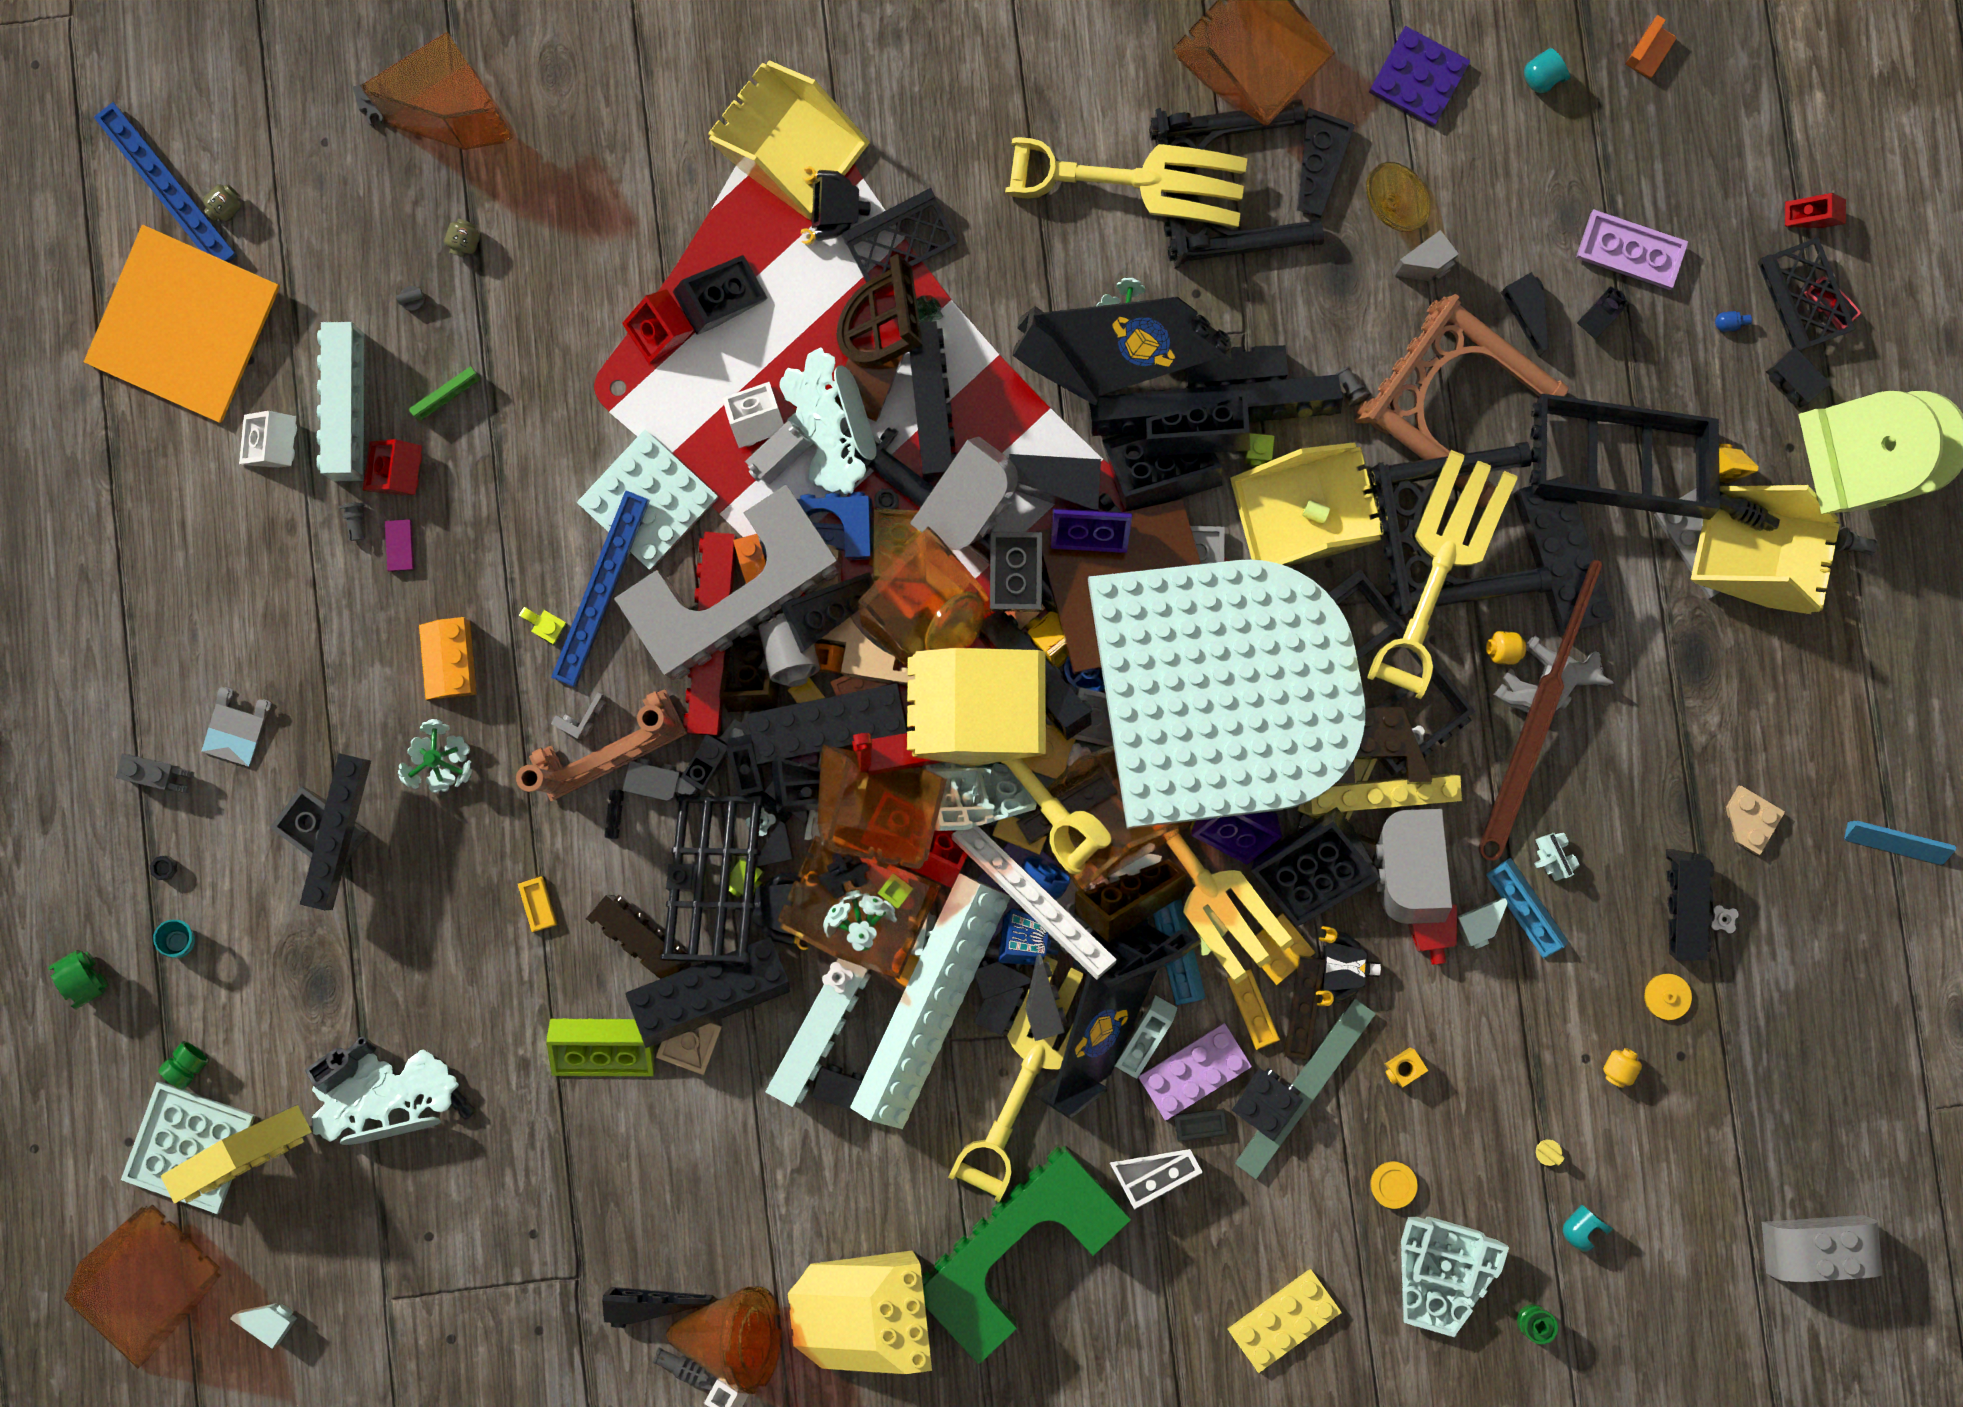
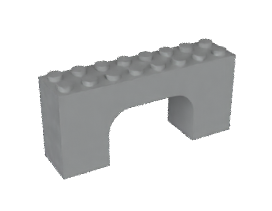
M787 485L779 488L743 512L766 548L767 560L763 571L756 578L711 608L703 611L687 609L667 577L658 570L614 598L665 676L671 679L677 678V680L684 678L691 672L689 670L696 664L699 666L705 664L712 658L711 654L718 649L720 652L728 649L733 645L732 640L738 636L743 638L754 631L753 626L759 622L766 623L776 616L774 612L779 610L782 604L794 600L803 593L805 595L812 593L818 588L816 584L824 579L830 581L839 574L838 570L842 568Z

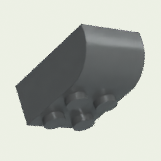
M991 532V612L1042 611V532Z
M301 786L270 828L308 857L312 858L326 800L313 791ZM357 823L354 826L345 864L369 834L367 830Z

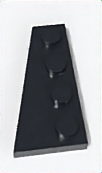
M1309 107L1306 117L1297 210L1321 218L1355 124Z
M870 572L788 601L782 604L781 608L798 648L802 653L878 597L879 592Z

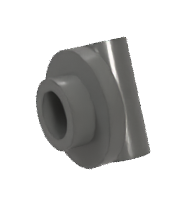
M408 286L399 295H396L399 305H402L408 311L419 310L425 302L424 293L421 288L419 289L416 286Z

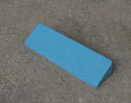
M1861 821L1848 822L1844 837L1849 842L1939 865L1944 864L1956 851L1955 845Z
M1511 858L1486 874L1501 898H1506L1508 908L1543 959L1566 946L1568 943L1567 938Z
M1180 899L1175 900L1153 914L1157 930L1170 937L1181 929L1189 932ZM1193 948L1183 957L1166 966L1176 1005L1195 1002L1205 998Z

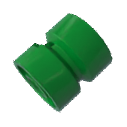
M182 1041L173 1051L174 1058L165 1060L159 1067L158 1072L168 1083L178 1089L185 1090L194 1078L193 1073H200L209 1060L197 1047L189 1042Z
M1530 1304L1523 1307L1517 1315L1518 1329L1534 1343L1547 1344L1556 1337L1558 1333L1557 1320L1543 1307Z

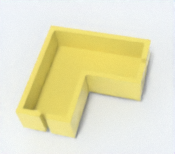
M296 1105L220 1140L162 1174L161 1178L174 1204L183 1199L188 1203L200 1197L201 1194H207L219 1188L220 1184L223 1185L235 1179L236 1176L251 1169L250 1164L252 1167L260 1166L270 1160L269 1155L271 1158H276L289 1151L287 1146L292 1149L304 1143L303 1137L312 1131L299 1106Z

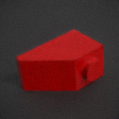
M1834 193L1785 202L1786 227L1826 228L1846 224V199Z

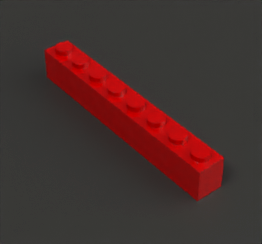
M704 532V538L699 540V553H703L702 563L697 564V578H700V588L695 589L694 602L698 603V611L711 608L733 593L736 549L733 540L737 539L735 534ZM718 649L711 654L712 658L701 666L696 664L689 669L691 672L688 674V678H692L691 688L686 690V703H689V713L684 714L683 727L687 728L688 734H708L709 736L720 737L723 703L719 698L726 650L720 652Z

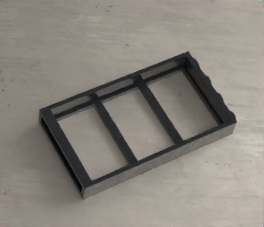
M1543 393L1537 402L1533 403L1534 411H1531V417H1534V425L1530 433L1531 440H1534L1533 448L1531 449L1533 470L1529 479V483L1533 485L1532 495L1708 520L1720 509L1719 419ZM1547 414L1588 420L1587 486L1546 480ZM1598 421L1642 427V494L1597 487ZM1652 429L1696 435V501L1652 495Z
M1361 569L1328 593L1334 602L1339 605L1359 589L1388 625L1387 628L1356 651L1357 661L1393 633L1398 639H1402L1407 629L1405 623ZM1406 648L1423 669L1418 655L1411 649ZM1432 657L1433 669L1431 680L1459 714L1419 745L1424 758L1433 751L1430 748L1438 741L1441 745L1453 736L1450 733L1452 729L1456 726L1462 729L1472 720L1469 716L1475 712ZM1423 671L1420 672V673L1417 675V677L1422 678V673H1423ZM1401 687L1375 708L1392 706L1410 690ZM1392 758L1379 759L1391 776L1398 772L1401 776L1406 773L1405 758H1402L1397 763Z

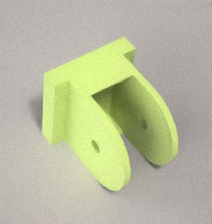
M1884 391L1829 408L1815 409L1798 414L1821 514L1867 511L1896 501L1934 492L1948 485L1963 469V413L1951 400L1940 394L1929 391Z

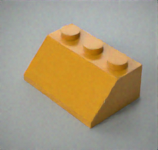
M460 617L441 619L419 625L426 700L477 695L470 620Z

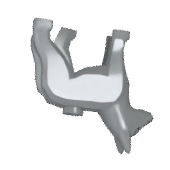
M1534 636L1527 642L1526 650L1544 665L1542 678L1550 673L1557 653L1544 647L1540 643V639ZM1599 651L1591 653L1586 661L1582 663L1568 656L1561 675L1564 689L1555 712L1559 708L1564 710L1572 699L1568 695L1575 686L1593 684L1608 686L1609 684H1614L1612 680L1603 676L1604 670ZM1510 668L1503 679L1512 691L1508 690L1504 684H1501L1493 696L1501 700L1503 704L1520 709L1528 714L1538 686L1520 681L1515 676L1514 670Z

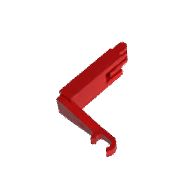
M870 733L853 735L854 741H852L854 752L857 754L860 773L868 772V776L942 763V761L912 757V751L907 750V733L871 739Z

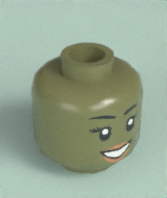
M217 184L203 198V203L206 207L204 212L214 221L219 219L227 222L241 208V196L230 185L226 184L223 186Z
M459 218L457 222H451L444 238V244L450 247L449 253L463 258L465 253L473 254L476 251L481 235L476 229L477 225Z

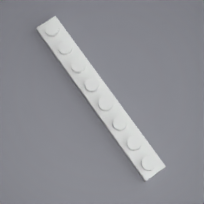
M979 826L966 830H957L952 834V840L1096 980L1116 963L1117 959Z

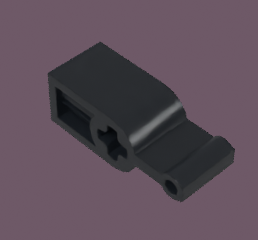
M359 1037L356 1043L346 1050L343 1048L331 1050L305 1069V1072L314 1087L326 1095L352 1076L358 1069V1061L368 1053H374L376 1046L366 1037Z

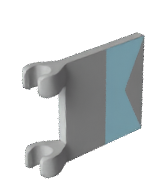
M220 687L201 752L251 767L261 731L272 703L265 699L258 700L254 715L228 707L234 691L228 687Z

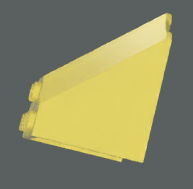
M913 1251L813 1263L808 1266L798 1282L788 1292V1300L791 1307L790 1319L791 1329H793V1346L822 1369L894 1374L932 1371L921 1265Z

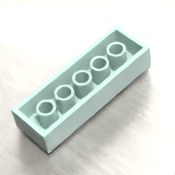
M321 322V330H318L317 333L318 344L321 345V355L317 357V366L321 370V380L317 382V391L321 395V405L317 406L318 420H321V428L317 431V443L320 445V455L317 456V468L321 474L332 481H364V333L352 322Z
M844 953L840 954L837 962L845 970H851L853 978L846 983L845 991L842 993H837L835 988L830 985H823L765 1091L791 1107L796 1102L801 1104L810 1089L806 1086L808 1080L813 1081L822 1067L818 1063L821 1056L824 1058L828 1056L834 1045V1042L830 1041L833 1034H840L847 1021L843 1018L845 1012L853 1010L859 997L855 996L859 988L863 990L871 977L867 973L869 970L868 966ZM836 975L835 979L839 980L840 976Z

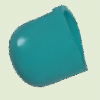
M1552 48L1547 49L1530 60L1524 69V78L1528 86L1537 93L1548 92L1557 82L1563 83L1570 79L1565 62Z
M168 920L156 928L153 942L161 954L171 959L187 956L192 951L195 945V936L191 927L182 920Z
M1581 1204L1566 1220L1562 1232L1566 1240L1574 1248L1587 1252L1595 1247L1588 1240L1589 1235L1595 1229H1600L1608 1235L1613 1228L1600 1221Z

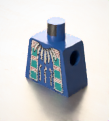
M1011 909L1003 917L998 962L1035 965L1036 957L1041 954L1042 960L1045 958L1046 953L1058 954L1060 944L1055 939L1048 938V932L1032 916L1016 909Z

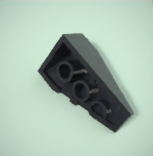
M610 1287L604 1293L602 1299L604 1322L611 1323V1327L625 1328L626 1324H634L709 1305L713 1295Z

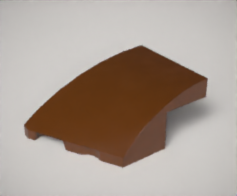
M857 348L858 350L863 352L875 351V348ZM905 354L874 367L857 365L848 358L845 367L855 378L867 418L875 422L879 419L886 397L890 393L896 373L900 369ZM838 394V395L835 397V402H836L839 406H842L841 400H840V397H839V394Z

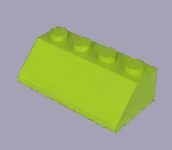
M550 1019L546 1044L552 1076H654L655 1045L645 1048L634 1019Z

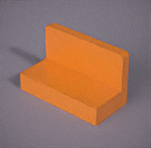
M1659 15L1651 22L1625 63L1649 79L1653 77L1676 40L1675 35L1661 28L1666 20Z

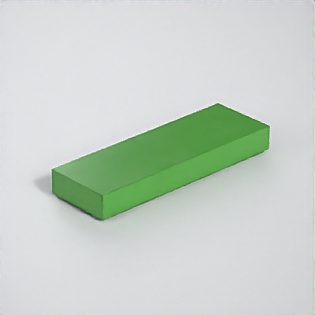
M470 366L409 408V411L417 420L421 421L478 382L481 378Z

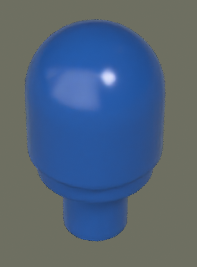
M1736 311L1722 312L1715 319L1716 328L1722 332L1737 331L1742 325L1752 324L1751 315H1740V312Z

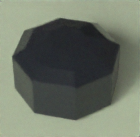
M880 489L875 495V507L881 513H892L898 507V495L892 489Z
M170 856L155 857L150 863V873L157 880L172 879L177 872L176 861Z

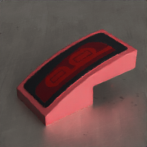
M1822 276L1816 283L1824 285L1827 278ZM1811 286L1804 294L1808 299L1816 302L1821 289ZM1840 290L1853 321L1861 312ZM1825 291L1819 303L1833 309L1836 298L1833 294ZM1817 308L1818 312L1824 311L1828 317L1830 316V312ZM1833 315L1831 321L1838 330L1847 327L1844 318Z

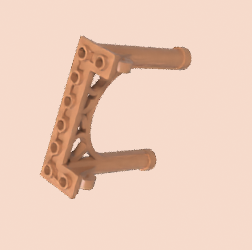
M1456 294L1443 297L1441 300H1435L1427 309L1429 314L1421 327L1423 332L1419 338L1415 337L1407 347L1409 352L1404 359L1400 358L1392 368L1394 373L1390 379L1386 378L1378 388L1380 391L1375 399L1363 401L1356 410L1358 415L1353 420L1356 423H1370L1380 432L1388 435L1391 434L1423 460L1445 457L1450 454V451L1436 441L1428 430L1424 418V399L1427 388L1436 372L1454 357L1471 353L1484 355L1500 365L1539 397L1542 393L1565 396L1569 389L1562 381H1556L1463 308L1458 300L1459 296ZM1446 331L1453 333L1456 338L1455 348L1450 352H1446L1440 347V339ZM1464 335L1478 346L1463 347ZM1430 346H1432L1433 352L1436 355L1441 356L1439 359L1434 357L1430 361L1422 360ZM1413 370L1417 374L1415 384L1419 385V387L1413 384L1403 385ZM1405 390L1412 392L1414 395V407L1407 411L1402 410L1398 405V399ZM1414 414L1418 429L1402 417ZM1470 475L1457 477L1454 484L1463 490ZM1486 480L1477 505L1481 508L1488 504L1496 488L1488 480Z
M666 689L658 693L654 691L646 695L647 698L642 700L645 706L637 714V722L641 729L565 767L562 766L552 745L545 749L539 748L529 756L533 765H525L518 770L516 782L524 791L547 793L552 802L629 764L630 761L633 762L637 758H641L687 735V732Z

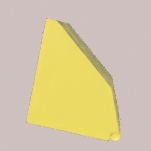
M768 61L767 64L762 63L752 76L758 84L754 86L750 81L747 82L737 95L742 105L733 100L722 115L723 119L728 123L724 125L718 120L708 133L710 136L709 140L715 148L740 170L805 218L811 220L813 184H806L802 178H810L813 173L805 172L804 168L811 166L815 172L819 170L839 171L845 176L869 145L870 141L816 80Z
M1354 442L1302 448L1230 478L1252 560L1269 561L1288 567L1340 554L1381 540L1380 517L1371 519V515L1378 513L1374 493L1365 495L1364 492L1372 489L1367 469L1358 470L1359 466L1365 465L1361 447L1356 448ZM1308 500L1330 507L1324 524L1302 516Z
M1808 485L1720 486V491L1735 499L1744 498L1753 504L1767 509L1769 514L1780 519L1779 526L1773 531L1764 529L1759 531L1738 522V520L1732 519L1728 512L1719 509L1710 520H1703L1691 580L1695 584L1768 608L1805 614L1822 611L1826 592H1816V589H1827L1831 569L1821 565H1832L1835 545H1825V543H1835L1837 541L1840 525L1834 523L1838 522V517L1835 513L1821 514L1817 494Z
M950 648L916 651L913 657H908V676H915V680H908L907 701L915 702V705L907 706V727H915V731L907 732V750L912 751V757L972 767L1046 754L1044 651Z

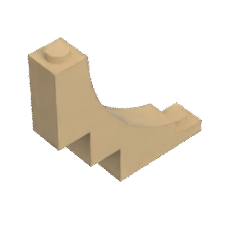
M827 544L841 565L842 554L839 550H836L837 547ZM841 569L838 570L839 574L830 581L824 579L816 584L818 588L813 592L840 583ZM851 616L822 637L827 644L846 646L841 673L845 677L888 684L897 683L907 687L908 680H915V676H908V668H900V671H897L898 660L896 657L883 651L865 637Z

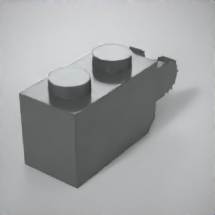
M122 753L116 778L163 790L189 793L190 787L183 784H175L177 775L193 778L195 772L180 769V766Z
M637 758V762H629L623 791L669 802L676 799L678 793L693 796L698 791L697 787L681 778L682 773L676 772V766L662 763L661 768L651 766L652 761Z

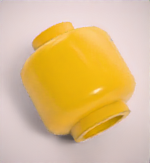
M1497 631L1487 641L1486 652L1494 663L1515 665L1526 654V642L1516 632Z
M1624 1048L1623 1051L1613 1050L1603 1068L1606 1074L1605 1078L1621 1088H1624L1625 1085H1633L1642 1069V1064L1637 1059L1638 1054L1628 1048Z

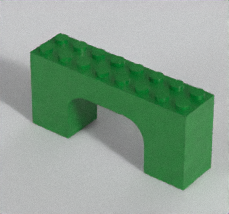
M1065 1145L1061 1149L1057 1146L1047 1156L1048 1162L1043 1166L1038 1164L1028 1174L1029 1180L1024 1184L1019 1182L1010 1191L1011 1197L1007 1201L1000 1200L991 1209L992 1215L987 1220L982 1217L972 1227L973 1233L968 1238L963 1235L953 1245L954 1251L949 1256L947 1253H944L935 1262V1269L931 1273L925 1271L922 1274L925 1307L978 1365L1017 1329L1015 1317L991 1293L985 1281L989 1268L1035 1224L1042 1221H1055L1064 1225L1094 1256L1131 1220L1127 1211Z

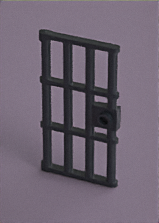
M677 796L676 802L679 804L675 843L671 849L673 862L668 864L666 889L669 891V901H666L668 911L663 954H660V960L749 964L750 953H748L751 915L752 910L755 909L753 893L757 856L760 855V850L758 849L761 808H764L765 797ZM689 803H703L698 848H684ZM713 804H727L723 848H709ZM737 804H752L747 849L733 848ZM683 855H698L697 865L683 864ZM708 855H722L718 902H703ZM732 856H747L742 903L728 902ZM680 891H694L693 901H679ZM678 908H692L688 954H673ZM703 909H717L712 955H698ZM727 909L742 910L737 956L723 955Z

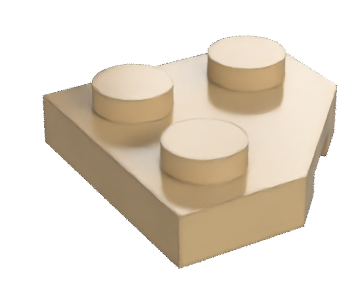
M1743 786L1737 787L1726 806L1727 815L1731 820L1734 831L1732 833L1735 843L1756 855H1761L1785 811Z
M709 1023L663 1041L656 1058L705 1075L723 1026Z

